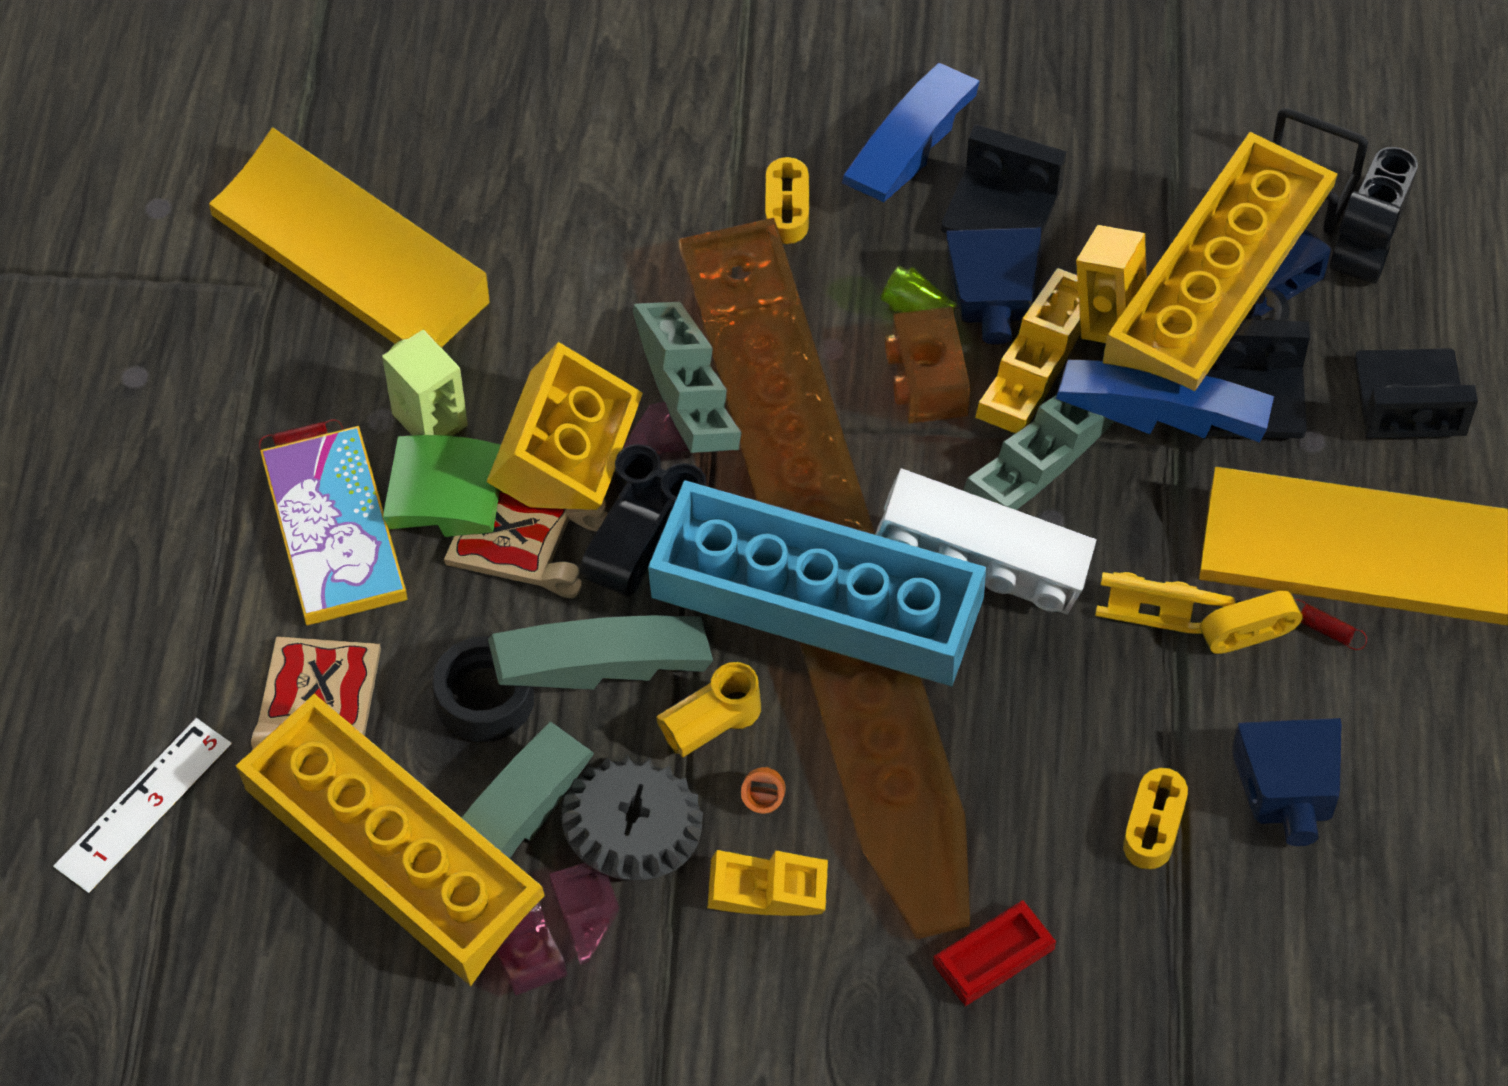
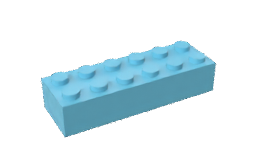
M686 480L683 482L648 566L651 597L653 599L948 686H953L984 599L986 567Z

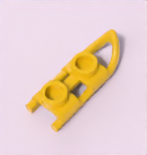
M1103 572L1101 585L1111 587L1108 607L1097 605L1095 616L1184 633L1201 634V622H1190L1194 602L1225 607L1235 604L1236 601L1234 597L1199 590L1197 587L1190 586L1184 582L1166 581L1161 583L1144 580V577H1139L1130 572H1114L1113 574ZM1140 604L1160 606L1159 616L1138 613Z

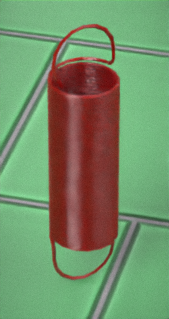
M331 419L326 422L323 421L305 427L278 432L274 436L272 435L275 446L328 434L325 424L329 421H337L341 425L342 430L343 426L338 420Z
M1305 603L1301 611L1302 624L1347 646L1351 642L1355 631H1361L1366 637L1365 645L1367 644V636L1362 630L1355 629V627L1346 622L1340 621L1328 613Z

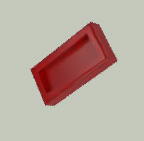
M1022 900L934 955L933 966L966 1007L1055 950L1056 940L1025 901Z

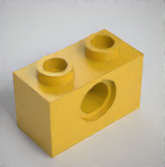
M1097 225L1076 260L1081 339L1106 343L1108 333L1147 279L1145 233Z

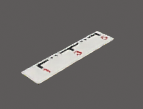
M196 718L53 867L90 893L232 743Z

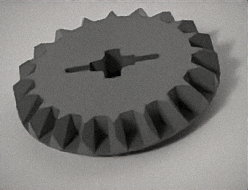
M628 755L619 762H612L606 757L603 763L596 768L587 766L583 775L579 779H574L563 801L561 814L562 828L570 847L590 867L619 879L647 880L673 872L682 866L694 853L702 832L703 812L700 811L698 806V794L691 793L688 789L686 778L678 779L672 774L670 765L661 769L653 765L650 757L644 762L632 761ZM639 799L638 809H640V817H638L636 823L632 824L630 835L625 836L627 821H625L626 813L630 807H633L635 800Z

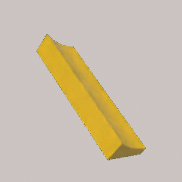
M273 127L244 168L209 203L213 217L394 344L403 339H409L424 329L442 348L490 303L487 275L483 270Z
M1249 132L1108 333L1102 363L1148 372L1196 391L1334 187L1337 173Z
M1215 467L1208 501L1199 580L1271 591H1288L1291 594L1508 626V509Z
M313 694L236 765L247 792L470 987L504 940L545 896L543 887L316 694Z

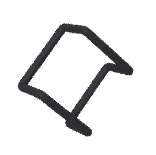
M1281 108L1277 114L1272 140L1273 143L1279 146L1282 143L1286 118L1358 144L1351 176L1340 197L1333 191H1330L1326 197L1329 202L1323 230L1326 233H1330L1333 231L1361 177L1368 140L1365 136L1290 108Z

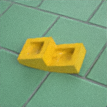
M717 850L711 858L707 908L735 913L777 916L823 914L826 907L828 860L775 851L770 860Z

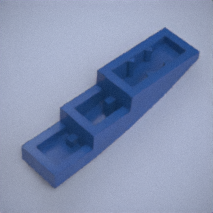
M938 63L916 83L871 136L844 174L842 184L884 203L926 166L930 149L952 130L955 115L976 97L980 81Z
M1068 360L1056 399L1105 416L1108 419L1151 434L1157 421L1202 438L1206 437L1211 425L1259 443L1267 430L1274 399L1272 395L1209 376H1205L1196 391H1193L1176 382L1148 372L1093 360Z

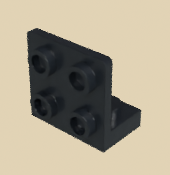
M975 124L968 138L966 170L942 220L941 231L947 233V231L1041 227L1042 236L1062 190L1067 151Z
M1244 319L1206 375L1274 396L1267 430L1263 437L1299 439L1305 437L1307 427L1303 365L1310 340L1309 321ZM1211 425L1207 433L1209 436L1243 437Z
M1453 349L1359 350L1356 352L1354 362L1366 438L1467 436L1478 399L1475 385L1460 384L1456 355Z

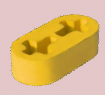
M790 157L779 158L773 161L766 170L765 227L771 239L783 244L796 243L802 240L809 228L808 169L803 162ZM782 178H792V191H782ZM782 210H792V223H782Z
M1276 591L1215 610L1202 620L1200 630L1210 650L1215 654H1223L1289 633L1300 624L1302 614L1290 592Z
M1157 768L1150 770L1143 776L1139 784L1126 828L1123 850L1126 858L1133 865L1142 869L1159 868L1168 861L1172 854L1188 795V786L1185 779L1172 769ZM1159 788L1170 790L1163 811L1153 809ZM1148 825L1158 828L1156 843L1153 845L1152 850L1141 847Z

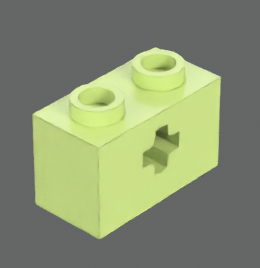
M424 329L409 339L397 342L391 347L389 352L382 355L392 414L411 435L453 436L468 426L460 367Z

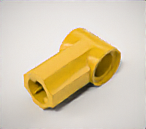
M741 662L724 664L714 672L711 683L656 716L659 728L665 736L667 743L676 754H680L683 758L730 728H746L758 719L761 713L759 681L755 670ZM733 692L746 694L740 699L726 698L728 694Z

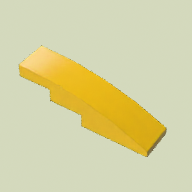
M1059 268L1056 269L1022 318L1019 334L1001 359L997 377L979 401L975 418L1013 433H1017L1029 425L1081 334L1077 275Z

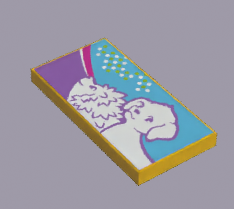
M359 426L260 450L306 626L408 600L389 529L383 519V508Z

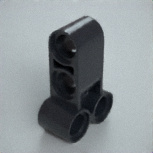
M1386 147L1377 152L1359 192L1354 191L1350 197L1341 222L1340 236L1329 269L1373 284L1378 283L1390 250L1391 239L1406 208L1417 172L1418 161L1411 152L1398 147Z
M643 444L625 447L617 455L615 469L618 498L590 542L580 566V576L626 597H630L636 591L648 571V566L684 480L707 487L706 476L700 468L692 464L680 463L664 470L661 468L660 457L656 450ZM635 475H645V476H647V477L642 478V479H634V478H631V477H633V476H635Z

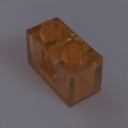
M946 307L893 314L892 334L885 335L884 337L885 353L888 365L896 364L898 375H893L894 397L897 405L905 404L908 423L968 416L970 383L953 308Z

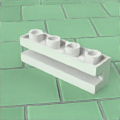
M902 468L888 494L884 506L885 512L875 534L985 566V586L991 591L1001 594L1009 593L1031 601L1043 610L1058 611L1067 615L1083 590L1097 540Z

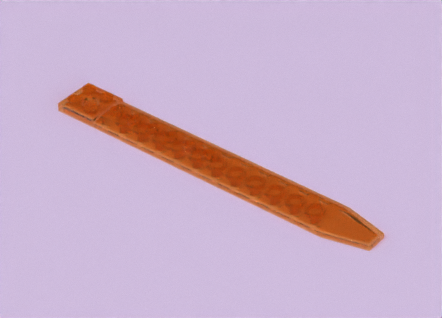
M770 218L680 238L681 255L702 325L713 348L712 355L719 378L727 389L726 401L730 415L741 431L740 448L756 501L875 535L775 219ZM736 266H741L743 272L752 271L750 275L743 279L729 277L732 275V268ZM799 642L862 852L916 940L969 927L970 907L966 817L921 677Z

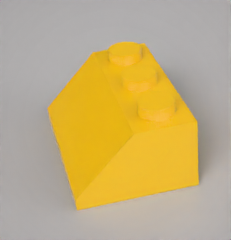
M557 342L530 371L486 482L531 508L597 510L603 503L615 470L616 457L623 449L643 392L560 342Z

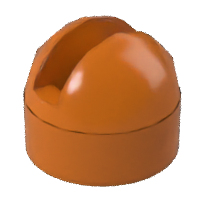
M769 767L754 769L744 779L741 787V798L750 810L761 814L770 813L776 810L783 801L786 791L785 782L774 769ZM752 781L775 784L778 790L766 787H751Z

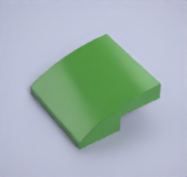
M398 436L383 513V519L389 529L438 525L444 537L492 533L500 490L486 481L501 445L457 436Z

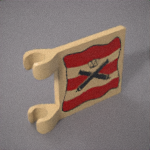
M500 490L493 532L454 536L444 558L445 564L542 586L557 595L573 599L579 594L582 586L581 579L577 578L579 575L578 567L569 562L552 563V560L568 521L571 520L588 530L597 532L608 514L604 512L606 502L603 500L602 505L597 510L531 508Z
M276 637L259 720L251 739L252 750L313 694H316L365 736L381 652L380 644Z

